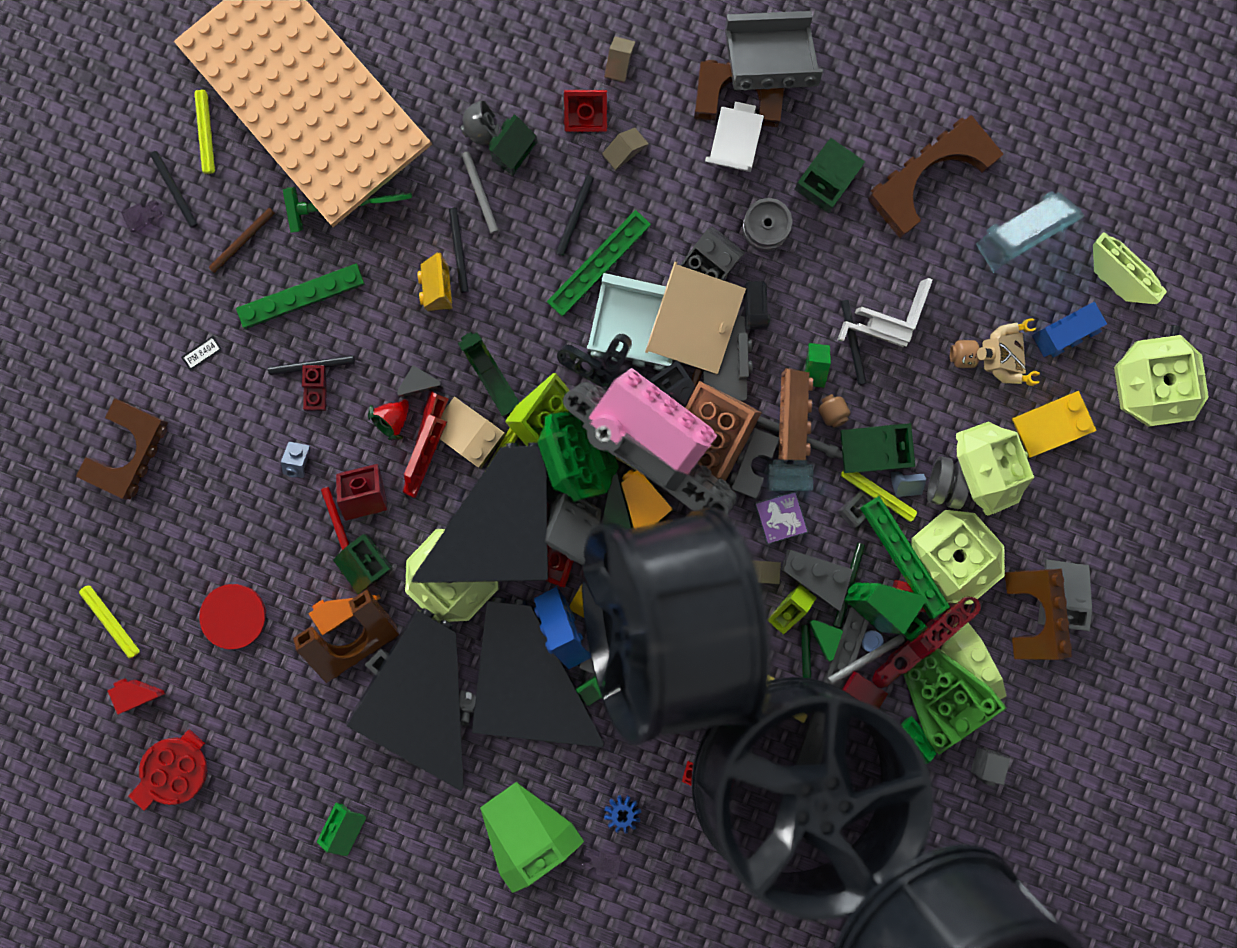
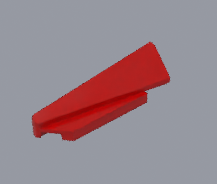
M432 391L428 394L413 454L404 473L405 484L403 493L413 498L417 496L447 421L441 419V416L449 398Z

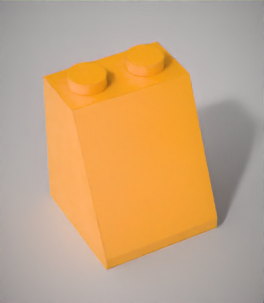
M631 469L622 477L624 481L621 483L633 528L656 524L672 510L648 479L636 470L634 472Z

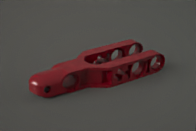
M964 597L956 604L948 603L950 608L943 612L945 613L943 616L940 617L939 615L934 619L929 618L925 621L924 624L927 626L925 631L911 642L905 641L890 654L885 663L875 670L872 677L874 685L877 688L889 686L900 675L908 672L919 661L936 651L980 612V602L974 597ZM968 600L973 601L975 604V609L971 613L969 612L971 611L972 604L967 605L964 610V603ZM950 616V622L947 624V618ZM902 657L904 664L901 668L897 669L894 664L895 660Z

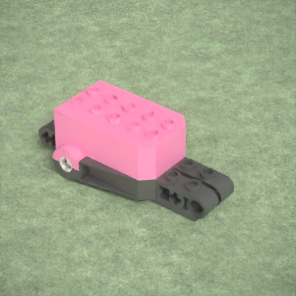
M633 368L617 378L607 392L598 385L594 386L589 382H583L565 394L563 398L565 408L584 422L583 427L587 430L588 439L595 448L608 450L659 484L693 511L704 508H716L728 516L736 503L735 492L729 488V484L726 481L713 476L709 468L697 464L717 435L710 426Z

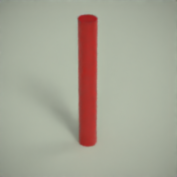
M325 487L321 489L343 550L349 545L330 488Z

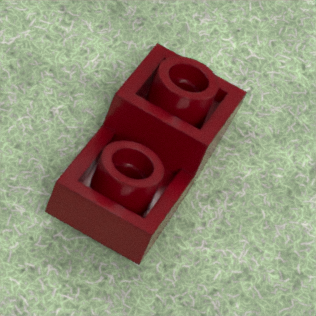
M303 365V410L326 411L325 366Z
M855 671L842 689L859 701L870 704L877 709L881 707L888 695L887 692L877 688L872 682Z

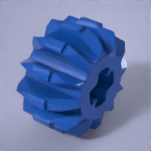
M618 795L617 803L611 798L609 800L611 806H605V811L608 814L604 815V819L611 820L608 823L609 828L616 825V833L620 831V827H623L624 833H628L627 826L634 830L636 828L634 822H640L641 819L637 814L641 813V809L635 808L637 805L636 800L629 803L630 796L627 795L625 801H622L621 795ZM619 810H622V812L626 810L627 817L623 818L622 816L619 818Z

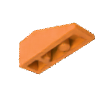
M372 595L377 601L381 599L380 595ZM353 598L326 602L321 600L312 606L314 610L308 614L322 635L328 634L354 617L349 601Z

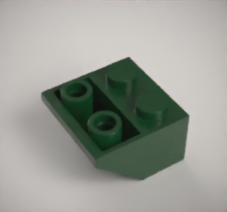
M515 114L511 119L505 120L501 127V133L498 137L494 136L489 143L492 161L512 176H514L538 143L537 136Z
M369 534L361 535L333 559L358 595L394 569Z

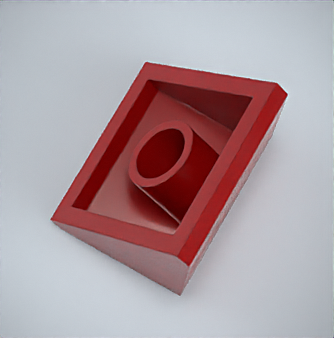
M564 90L565 131L607 132V90Z
M547 544L548 582L565 588L574 561L562 552L552 549Z

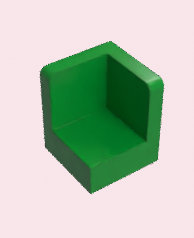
M595 676L575 689L587 706L602 698Z

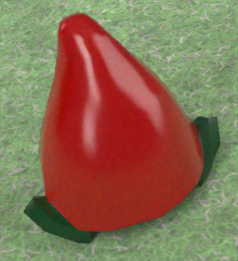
M403 399L396 403L383 404L377 408L370 405L368 419L370 420L371 418L377 429L389 437L388 440L403 439V436L399 434L406 421L409 402Z

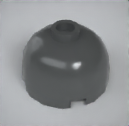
M481 100L469 106L464 112L463 125H461V130L465 137H469L472 142L484 146L489 145L494 136L498 137L500 134L499 125H494L492 119L496 116L486 101Z

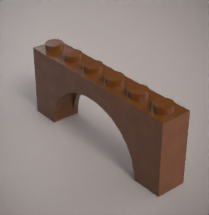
M972 115L966 119L960 118L952 125L954 127L953 130L949 133L945 130L936 138L938 142L933 146L930 143L920 151L921 155L918 158L911 157L903 164L905 167L900 172L895 170L887 177L889 181L884 185L879 183L871 190L872 194L868 199L869 202L899 238H902L921 221L914 207L913 192L916 181L923 171L939 162L956 160L966 162L983 173L1004 155Z

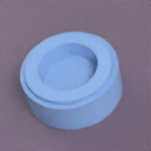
M866 631L861 646L864 650L871 652L883 645V637L876 631Z

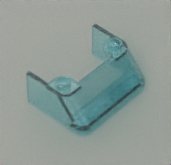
M1051 191L1041 198L1042 202L1000 227L998 224H995L986 230L988 234L979 240L976 245L992 271L995 272L1012 259L1058 232L1065 231L1085 217L1081 209L1060 192L1055 194Z

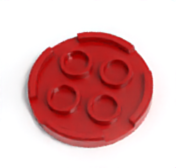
M240 584L223 585L210 592L203 601L199 614L200 626L206 638L214 645L224 649L243 648L253 643L261 635L265 624L266 608L261 597L253 589Z
M177 737L163 739L151 746L143 755L139 766V778H141L147 795L153 800L166 805H177L193 798L202 789L207 777V763L202 751L191 741Z

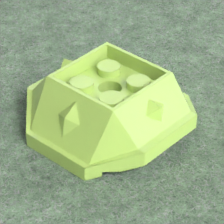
M1181 335L1137 341L1114 367L1121 410L1132 415L1148 427L1193 421L1209 397L1202 354ZM1164 376L1169 378V385L1164 383Z
M991 422L956 433V440L958 441L957 458L972 498L983 508V512L988 516L1019 503L1023 492L1034 479V475L1027 459L1029 453L1024 451L1018 433L1001 428Z
M944 510L911 538L912 548L947 603L956 604L962 598L968 596L978 599L1005 576L1004 545L975 513ZM955 551L963 554V561L961 563L954 560L953 554ZM968 600L964 604L971 605L974 602Z
M436 529L406 560L405 592L422 609L426 608L435 614L433 618L440 622L442 619L448 622L469 621L500 589L499 582L412 583L413 575L445 530Z

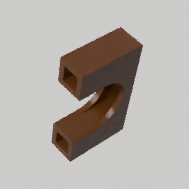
M715 60L701 61L694 118L715 121L719 93L723 87L733 82L730 62L721 64ZM784 88L755 89L759 97L758 115L764 116L762 126L778 128L781 120Z
M114 398L105 418L127 428L133 434L136 440L135 455L128 464L120 468H113L94 458L85 457L76 477L117 497L130 500L139 489L138 483L148 471L147 465L150 459L157 453V444L160 438L162 439L165 436L168 422L129 403Z
M1062 568L1005 572L1007 594L1027 593L1035 596L1042 603L1046 614L1045 626L1039 635L1012 637L1014 659L1060 660L1072 657Z
M365 590L349 601L353 615L364 626L362 634L354 642L342 646L329 644L312 626L293 638L296 651L326 683L337 678L341 673L355 666L359 661L373 654L377 649L400 635L394 620L368 590Z

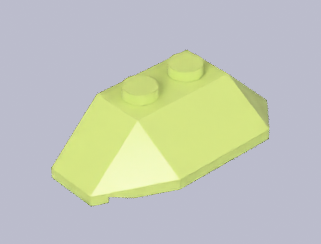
M1103 232L1094 242V272L1118 296L1127 302L1158 304L1167 292L1166 289L1161 286L1153 271L1121 241Z
M967 623L941 646V651L993 689L999 699L1006 697L1003 679L982 639L971 625Z

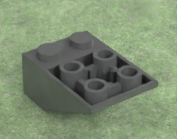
M712 226L704 232L680 266L724 281L744 256L745 252Z
M561 492L550 505L545 543L552 549L567 555L569 559L583 565L585 562L583 555L585 542L590 530L600 523L601 509L585 499L574 501L571 496Z
M1045 559L1044 569L1062 568L1069 629L1090 631L1092 600L1089 565ZM1040 602L1038 624L1045 625L1046 614Z

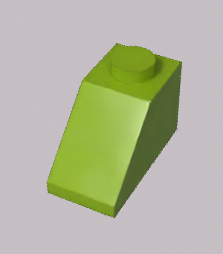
M799 584L768 618V622L784 635L808 613L817 597Z

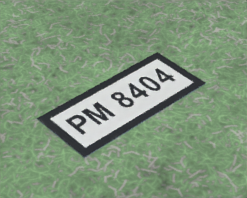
M211 336L181 358L191 371L221 351L222 348L214 336Z

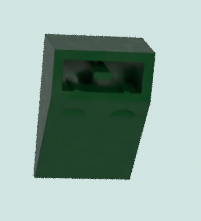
M830 138L802 175L794 190L829 214L866 161Z
M911 423L840 430L844 473L916 467Z

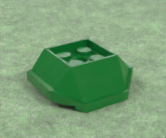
M571 412L553 413L545 417V426L537 441L553 488L571 496L574 501L607 493L613 475L616 474L619 467L615 455L608 450L595 448L588 439L587 430L583 427L584 422Z

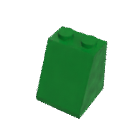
M855 583L848 589V595L844 600L879 632L904 634L927 598L880 583Z

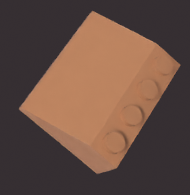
M785 369L781 373L778 459L806 460V456H810V443H807V434H811V421L807 420L808 412H812V400L808 399V393L813 389V378H809V372Z
M699 381L686 409L710 426L717 437L697 464L706 466L710 469L713 476L726 481L762 412Z

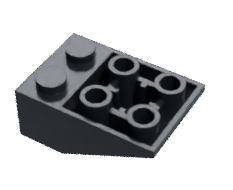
M678 360L649 380L684 408H686L696 388Z

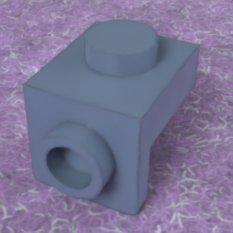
M288 442L281 460L283 474L292 478H304V467L310 453L309 445Z

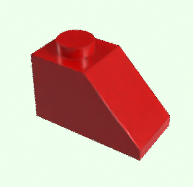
M126 678L113 683L114 688L107 690L117 715L165 695L162 689L136 679L127 681Z

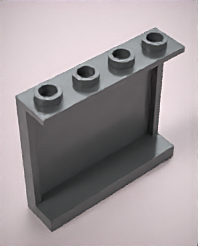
M811 11L727 14L725 36L734 90L819 86L823 70L818 69L810 28L813 18Z

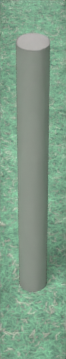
M469 151L464 152L462 157L491 234L496 233L499 230Z
M901 634L831 675L827 678L829 683L834 685L854 671L859 670L904 643V637Z

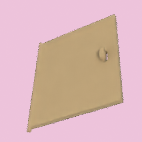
M674 262L645 353L652 352L718 374L746 288L677 265L678 262Z

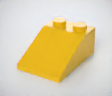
M436 253L420 264L421 271H418V282L422 284L423 292L419 293L420 304L424 305L427 311L452 309L449 266L442 254Z
M1079 391L1012 418L1026 452L1029 453V458L1097 431Z

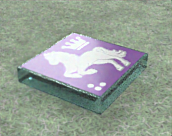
M796 491L754 503L766 545L808 533Z

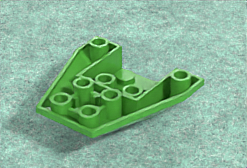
M939 648L919 661L908 672L903 673L925 736L938 755L1006 709L993 689Z
M515 782L480 807L500 876L512 893L531 885L567 859L584 842L569 820L518 782Z

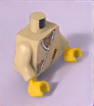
M1033 318L1024 320L1022 324L1012 323L999 326L990 334V339L983 341V347L977 351L978 359L984 360V369L992 372L1002 383L1022 384V382H1026L1029 386L1039 383V381L1034 382L1031 380V376L1040 375L1037 371H1032L1028 375H1022L1026 374L1023 333H1019V331L1031 332L1036 330V328L1029 329L1027 327L1028 322L1035 320Z

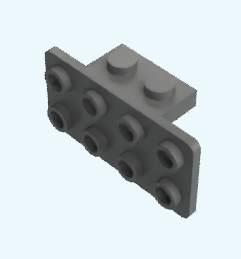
M743 316L736 317L718 374L703 370L705 384L739 401L747 399V378L749 374H752V360L748 361V352L752 351V341L748 339V334L745 333V318Z

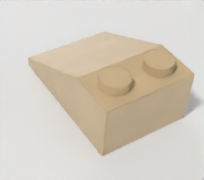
M456 397L451 400L441 416V419L447 421L440 440L480 469H482L506 435L502 430Z

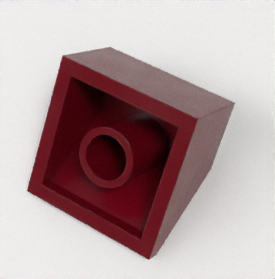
M378 464L336 474L337 504L345 521L387 510L386 493Z

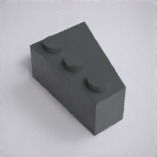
M787 550L781 571L832 608L841 611L853 569L796 551Z

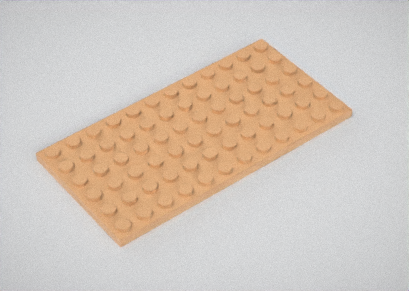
M223 0L174 40L176 45L332 227L336 226L432 145L431 141L307 0Z

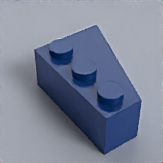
M1094 301L1032 334V337L1043 357L1051 354L1053 358L1065 352L1064 347L1070 345L1072 348L1082 343V338L1086 335H1089L1091 338L1102 332L1101 327L1107 323Z
M555 587L535 597L536 607L534 611L537 617L541 619L540 629L547 638L545 645L549 653H554L568 669L590 659V652L581 644L583 636L576 630L574 624L576 620L564 594Z

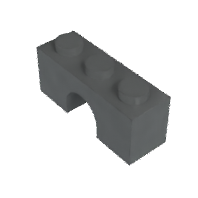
M756 428L753 430L746 442L747 448L745 453L741 452L736 464L740 465L737 473H732L728 483L732 485L731 489L734 492L752 499L757 498L764 478L753 473L751 469L752 460L759 456L770 460L773 457L779 437Z

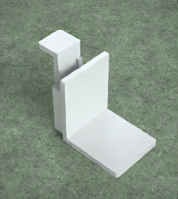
M735 102L734 109L721 107L711 155L706 157V162L751 172L764 118L763 115L755 114L756 106Z
M927 278L920 282L906 322L860 307L856 309L855 314L870 318L867 326L845 321L837 340L843 342L849 328L901 347H907L918 322L932 279Z

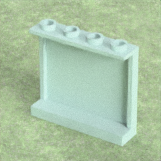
M603 273L587 352H591L590 355L593 357L603 358L614 337L617 334H625L632 341V347L625 360L633 361L632 364L639 367H645V364L654 366L653 369L663 371L670 366L673 359L652 352L645 353L666 286ZM619 342V346L616 349V351L620 352V350L623 347L622 342Z

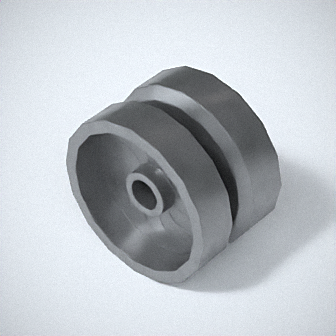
M765 198L756 201L750 206L743 220L742 231L744 239L756 250L765 252L775 250L783 244L791 231V212L784 203L777 199Z
M939 456L930 475L927 500L929 503L938 505L945 501L947 507L961 509L967 499L969 487L960 463L957 461L954 465L951 458Z

